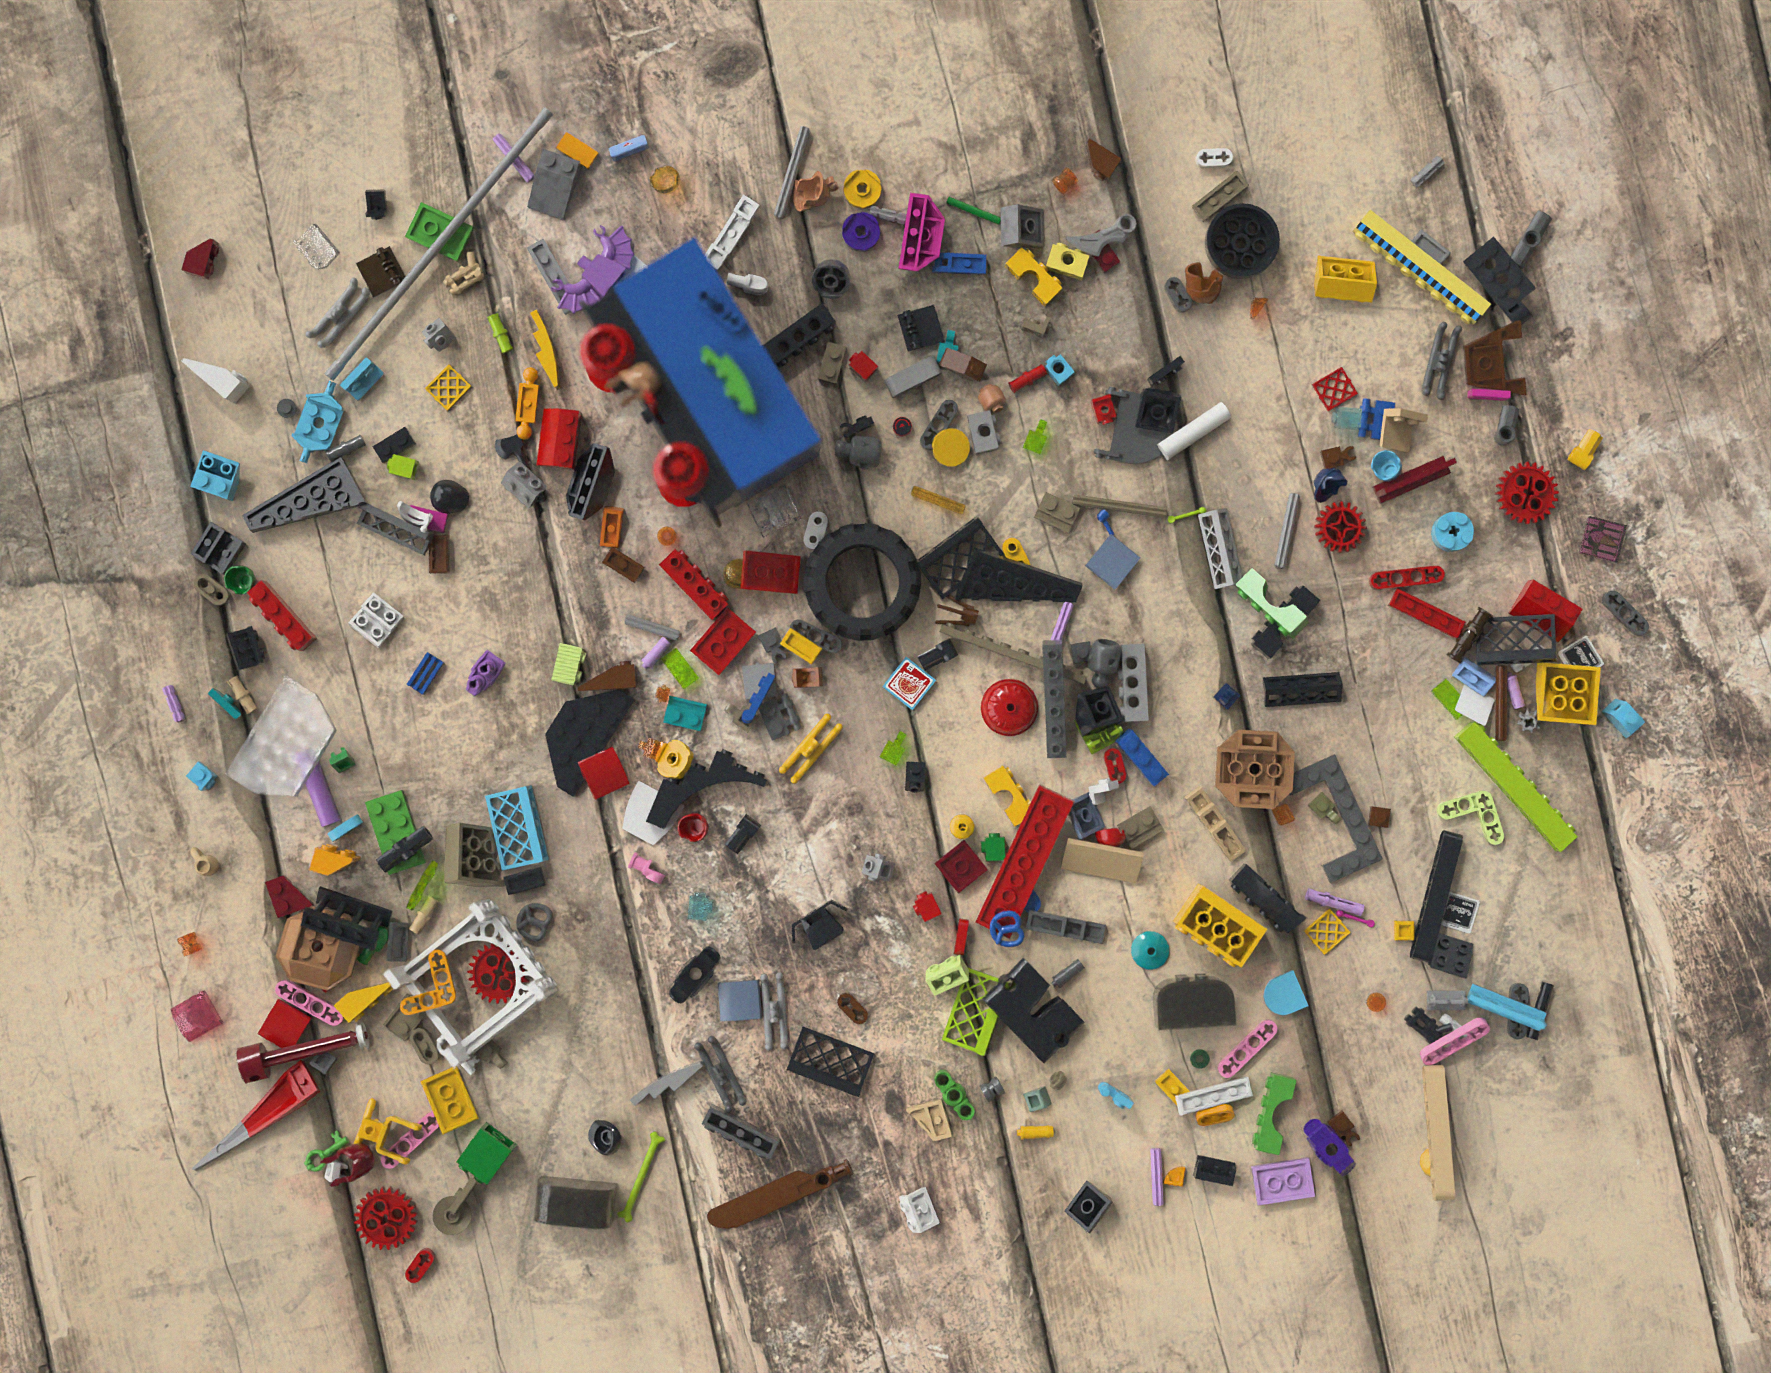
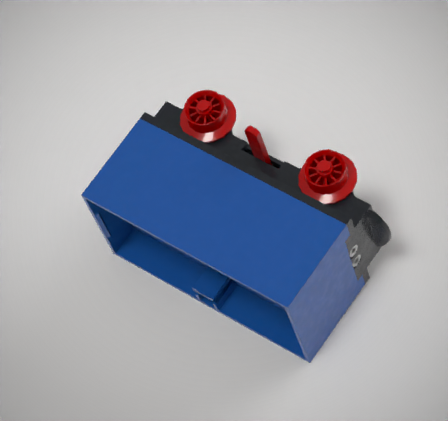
M695 237L606 290V296L591 305L583 300L579 302L581 309L592 326V329L584 335L581 341L579 357L590 381L598 389L607 393H613L615 396L627 389H630L633 394L639 393V390L632 388L624 379L614 387L605 388L609 381L616 379L621 372L629 371L633 366L641 363L649 364L660 378V387L653 396L647 392L644 394L645 401L637 400L644 410L640 413L646 424H653L666 445L655 458L653 476L660 494L668 503L677 507H690L698 503L702 504L719 529L722 527L719 518L721 513L733 506L737 507L820 456V437ZM706 287L714 292L743 317V329L740 332L733 333L697 304L695 299L696 291ZM701 293L700 301L706 300L709 302L708 308L710 309L713 302L708 299V293L705 295ZM717 305L714 308L716 315H723L726 311L723 305ZM729 311L728 316L723 321H726L728 318L732 323L731 327H739V319L733 320L730 317L732 313ZM705 346L720 359L727 354L739 368L751 390L756 411L754 416L750 413L746 415L739 408L740 403L736 399L732 401L724 393L726 391L724 384L728 380L723 381L715 373L717 370L712 365L708 367L701 360L703 357L701 350Z

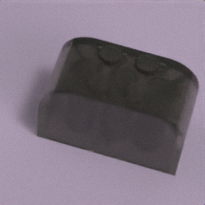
M1206 973L1194 974L1195 977L1179 974L1175 975V978L1161 981L1153 992L1155 1027L1158 1030L1236 1025L1235 998L1231 987L1220 978L1208 976Z
M541 1176L537 1180L533 1220L541 1224L587 1229L610 1228L614 1222L617 1183Z

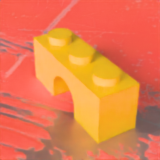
M1021 247L1005 263V268L1017 280L1025 274L1035 275L1038 279V286L1032 291V295L1046 307L1061 292L1062 287L1060 285L1062 283L1057 277H1051L1047 273L1048 269L1043 263L1040 262L1038 264L1033 259L1035 256L1030 250H1024Z
M1002 765L983 777L993 794L1000 790H1008L1012 794L1013 801L1009 807L1004 809V812L1015 827L1022 822L1031 802L1029 799L1025 801L1022 796L1024 793L1019 783L1015 785L1011 779L1014 775L1009 767L1004 768Z

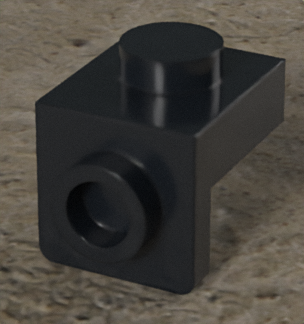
M366 190V217H371L372 220L383 219L388 212L386 190Z
M906 762L905 791L912 793L924 792L926 762Z

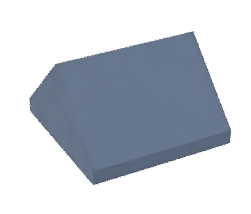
M1089 792L1072 799L1075 802L1068 816L1078 839H1083L1105 827L1097 806L1092 804Z

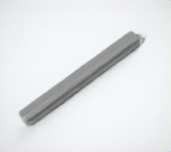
M805 126L800 127L774 212V216L783 219L810 134V128Z

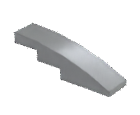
M698 1061L661 1076L634 1095L630 1101L636 1106L648 1094L655 1099L668 1086L673 1091L677 1090L704 1063Z

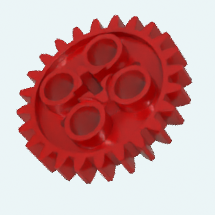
M1525 462L1524 466L1521 463H1517V469L1514 466H1510V472L1507 470L1503 472L1506 477H1499L1502 484L1496 485L1500 489V491L1495 493V495L1500 496V499L1496 500V502H1502L1503 504L1499 507V510L1505 508L1504 516L1511 514V521L1517 517V523H1521L1523 519L1525 524H1529L1530 519L1533 523H1536L1537 517L1540 520H1544L1543 514L1550 515L1551 513L1548 509H1555L1552 502L1558 501L1554 497L1555 494L1559 493V491L1554 490L1558 483L1552 484L1551 482L1555 476L1548 477L1550 470L1543 472L1544 466L1542 465L1537 468L1536 462L1532 463L1531 467L1529 462ZM1518 476L1524 480L1523 486L1517 484L1516 479ZM1531 476L1532 481L1529 484V477ZM1536 481L1542 484L1541 491L1535 488ZM1524 490H1527V492L1530 493V496L1526 497V493H1524ZM1513 495L1519 498L1517 505L1513 504L1511 500ZM1531 500H1535L1537 502L1538 506L1536 510L1531 508Z
M491 943V948L484 945V952L478 949L479 956H472L475 963H469V965L473 967V970H469L467 973L473 974V977H470L468 981H474L471 988H478L475 993L476 995L483 993L482 1000L488 996L489 1003H491L493 998L496 999L497 1004H499L500 999L507 1003V997L512 998L516 986L515 971L511 972L506 969V963L511 959L504 950L498 946L496 947L495 944ZM513 950L510 951L511 955L515 954ZM490 955H495L498 958L497 965L491 966L488 964L487 960ZM502 956H505V962L502 967L504 975L499 977L497 987L493 989L497 976L494 970L499 969ZM521 964L520 970L522 972H525V969L523 968L524 965ZM484 974L492 976V982L488 985L482 982ZM525 976L521 978L522 983L529 982V980L526 979ZM503 979H507L511 983V987L508 990H503L500 987V982Z
M382 1186L380 1192L375 1188L373 1195L368 1192L366 1194L367 1199L362 1198L360 1200L362 1204L356 1206L360 1210L354 1214V1216L359 1217V1219L354 1221V1224H360L356 1231L363 1232L360 1238L367 1237L365 1244L370 1241L373 1242L372 1248L379 1244L380 1250L385 1245L390 1250L392 1244L395 1248H398L399 1242L404 1244L406 1242L405 1238L409 1239L412 1236L409 1232L415 1231L412 1225L418 1221L413 1219V1217L417 1216L418 1213L412 1212L416 1205H410L409 1203L412 1198L406 1200L405 1196L407 1193L405 1192L400 1195L399 1188L395 1192H393L392 1186L387 1191ZM377 1201L385 1204L384 1210L377 1207ZM400 1209L403 1212V1216L397 1217L394 1210ZM385 1214L388 1215V1217H387L388 1221H387V1222L384 1221L385 1217H383V1216H384ZM369 1220H376L377 1227H372L369 1224ZM387 1227H393L395 1235H390L387 1232Z

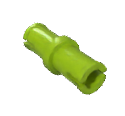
M496 313L487 317L494 332L492 335L497 339L502 354L513 350L507 336L508 331L504 329L499 314Z

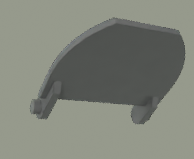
M1109 387L1105 391V395L1110 394L1113 397L1120 398L1110 451L1094 449L1095 458L1102 459L1103 456H1106L1108 460L1139 464L1159 457L1162 452L1157 444L1166 439L1168 433L1135 427L1140 404V393L1120 389L1117 392L1116 388Z

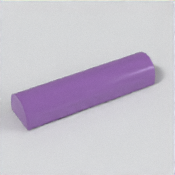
M315 749L295 755L321 827L341 821Z

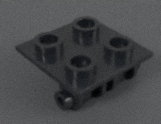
M934 305L913 311L906 310L902 314L897 315L908 352L944 342Z
M1439 933L1432 960L1428 965H1430V968L1467 979L1473 943Z

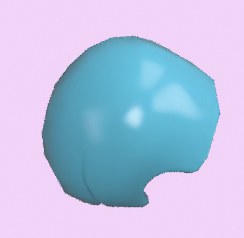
M1384 450L1378 452L1373 457L1371 469L1378 479L1389 482L1401 474L1402 462L1396 453Z

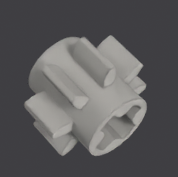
M1527 708L1525 714L1519 713V717L1522 719L1518 720L1517 724H1522V731L1530 730L1533 733L1535 727L1540 729V724L1537 723L1540 722L1537 720V710L1532 712ZM1533 718V722H1526V720Z

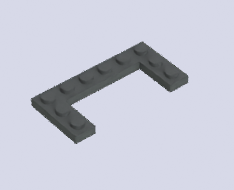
M1335 754L1294 772L1293 791L1289 794L1291 796L1325 780L1356 850L1321 865L1329 883L1383 859Z

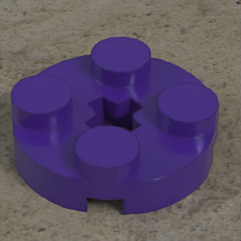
M861 212L847 217L842 226V237L847 246L853 250L865 252L877 244L880 237V227L873 215ZM864 227L866 234L858 236L856 229Z

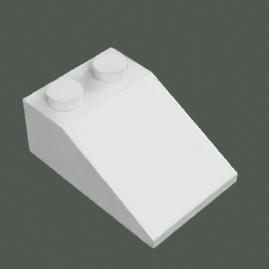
M185 358L182 360L186 366L222 397L235 404L250 387L246 383L247 379L235 370L231 372L225 368Z

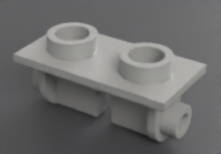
M1427 991V1010H1466V1005H1468L1466 991Z

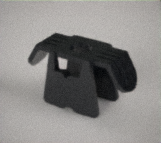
M831 899L792 923V943H796L795 926L802 922L812 949L817 950L825 945L827 941L833 940L844 931V928L825 907L832 904L844 911H847L848 908Z
M706 946L698 956L690 958L683 964L673 982L674 985L669 990L672 1000L677 1003H684L688 997L692 998L697 995L711 979L714 973L712 968L721 959L720 954L714 948ZM692 968H699L702 975L699 979L694 980L690 977L689 973Z

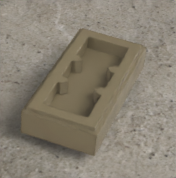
M472 1177L463 1189L459 1188L455 1193L454 1198L456 1200L449 1208L451 1214H457L477 1185V1181Z

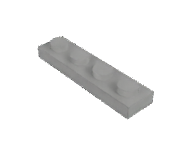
M544 239L527 247L550 290L551 287L559 288L557 283H552L555 279H560L565 285L569 283ZM560 290L559 292L552 291L558 304L560 303L565 293V290ZM562 309L565 315L572 312L568 309Z

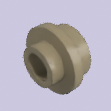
M1062 1071L1052 1074L1049 1080L1050 1087L1060 1090L1065 1085L1067 1077L1064 1076Z

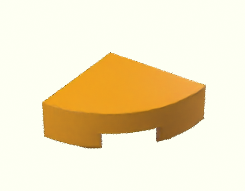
M1185 1166L1175 1167L1166 1174L1163 1183L1183 1187Z

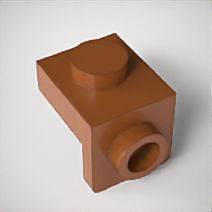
M822 667L793 669L792 682L794 688L823 686Z

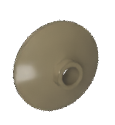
M447 1196L441 1199L433 1210L434 1225L440 1232L447 1235H456L463 1232L469 1226L472 1217L471 1208L465 1201L457 1212L456 1218L453 1220L449 1219V1208L456 1200L454 1196Z

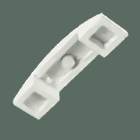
M744 194L717 239L705 253L713 267L719 270L731 254L760 206Z

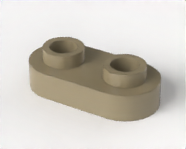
M201 574L195 578V590L215 605H224L229 601V591L211 576ZM204 581L208 582V586L206 588H204L202 585ZM220 592L223 594L222 599H218V594Z
M422 1027L413 1030L410 1034V1042L420 1061L428 1065L433 1064L439 1058V1052L429 1031ZM418 1034H422L424 1039L419 1040ZM427 1051H432L433 1056L428 1057Z

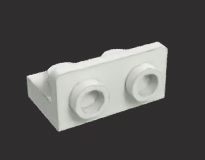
M926 1187L899 1197L900 1208L905 1213L907 1226L913 1233H921L939 1224Z

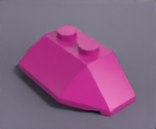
M910 192L898 269L918 272L939 258L945 218L929 195Z

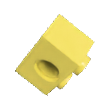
M1062 243L1053 244L1046 267L1049 271L1082 280L1090 255L1079 249H1075V251L1068 249V246ZM1069 256L1072 258L1073 263L1066 265L1063 262V258Z

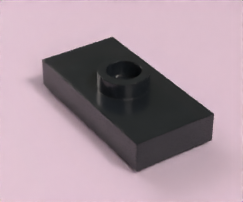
M542 867L503 877L508 895L546 885Z

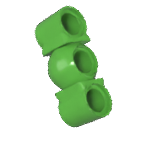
M941 1069L937 1071L934 1081L936 1086L940 1088L944 1102L953 1107L962 1120L972 1119L975 1109L968 1100L965 1088L961 1084L956 1083L947 1070ZM940 1075L948 1077V1081L945 1084L938 1082L937 1079ZM956 1090L960 1095L957 1099H951L949 1093ZM963 1106L971 1108V1112L967 1115L962 1114L960 1110Z

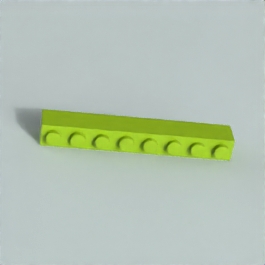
M1476 722L1467 724L1454 738L1551 847L1557 852H1562L1578 837L1574 833L1576 831L1570 823L1566 824L1563 821L1561 812L1549 805L1550 800L1544 794L1540 795L1537 792L1535 783L1523 776L1525 773L1518 765L1514 766L1512 764L1510 755L1505 751L1502 752L1497 747L1499 744L1492 736L1490 738L1487 736L1483 725Z

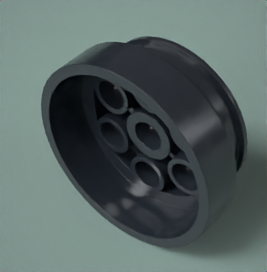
M1246 203L1234 204L1221 210L1211 221L1205 235V251L1209 261L1220 273L1234 279L1252 278L1265 271L1275 259L1280 245L1279 230L1273 218L1262 208ZM1228 223H1235L1237 230H1230ZM1253 225L1256 228V233L1248 232L1247 226ZM1223 238L1226 245H1218L1216 239ZM1235 241H1243L1245 247L1242 249L1238 248ZM1261 243L1263 251H1257L1254 244ZM1224 256H1231L1233 259V263H1226L1224 261ZM1243 258H1249L1252 261V265L1245 266Z

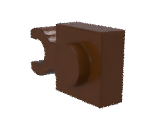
M1340 446L1320 451L1324 469L1343 466L1344 459L1346 461L1355 460L1356 456H1348V451L1353 450L1354 446H1349L1341 451Z
M1342 1110L1327 1121L1340 1138L1343 1135L1345 1136V1142L1350 1147L1352 1146L1349 1140L1350 1137L1355 1136L1357 1140H1360V1136L1356 1132L1351 1131L1355 1126Z

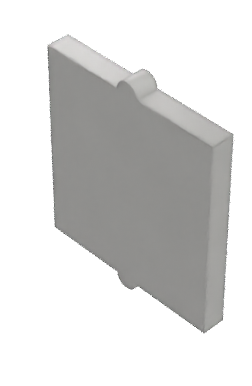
M756 663V665L742 666L745 699H751L754 692L758 693L761 688L758 684L762 676L767 677L768 673L775 675L774 663ZM775 680L765 697L777 696Z

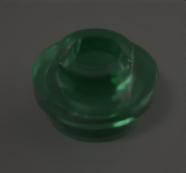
M1202 1049L1193 1051L1190 1056L1191 1064L1198 1069L1205 1068L1210 1060L1208 1053ZM1199 1055L1203 1056L1201 1062L1196 1061V1057Z

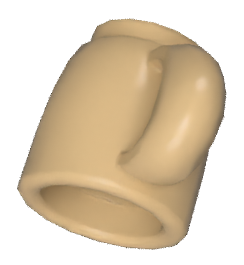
M196 847L191 849V855L196 860L195 870L199 875L211 876L218 871L219 862L214 856L203 855Z

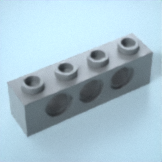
M1145 644L1120 645L1121 668H1118V680L1122 681V687H1119V699L1123 700V707H1120L1121 715L1124 722L1149 721ZM1129 658L1136 661L1134 669H1129L1126 666ZM1131 677L1137 681V686L1133 689L1127 685V681ZM1132 696L1138 700V705L1135 708L1130 707L1128 704V700Z

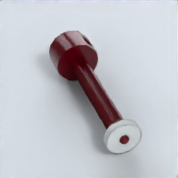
M363 1021L361 1025L356 1023V1032L350 1030L349 1032L267 1052L262 1042L240 1047L237 1049V1064L241 1078L245 1084L267 1079L271 1075V1066L354 1047L357 1043L362 1051L364 1047L369 1049V1038Z

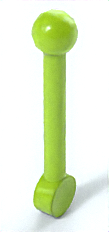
M1201 507L1199 510L1175 517L1169 516L1167 521L1174 523L1178 519L1206 513V508Z

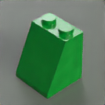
M486 1122L475 1134L456 1163L459 1164L458 1167L466 1173L469 1171L473 1174L477 1182L487 1185L517 1144Z

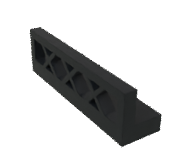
M1339 672L1263 677L1265 707L1341 702L1343 684ZM1336 690H1337V695H1335V696H1328V695H1327V693H1328L1329 691H1336ZM1311 692L1318 693L1315 697L1307 696ZM1294 693H1297L1299 695L1293 699H1290L1288 697ZM1269 695L1280 696L1276 700H1269Z

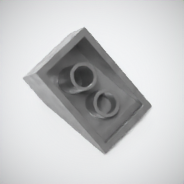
M543 149L536 169L527 208L564 220L583 167L580 161Z

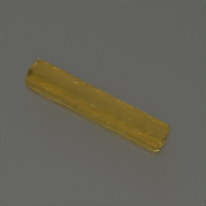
M913 486L911 495L958 514L964 513L965 504L918 486Z

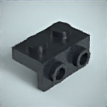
M252 626L226 634L238 671L263 663V659H265L264 652L258 646V633L256 630H253Z

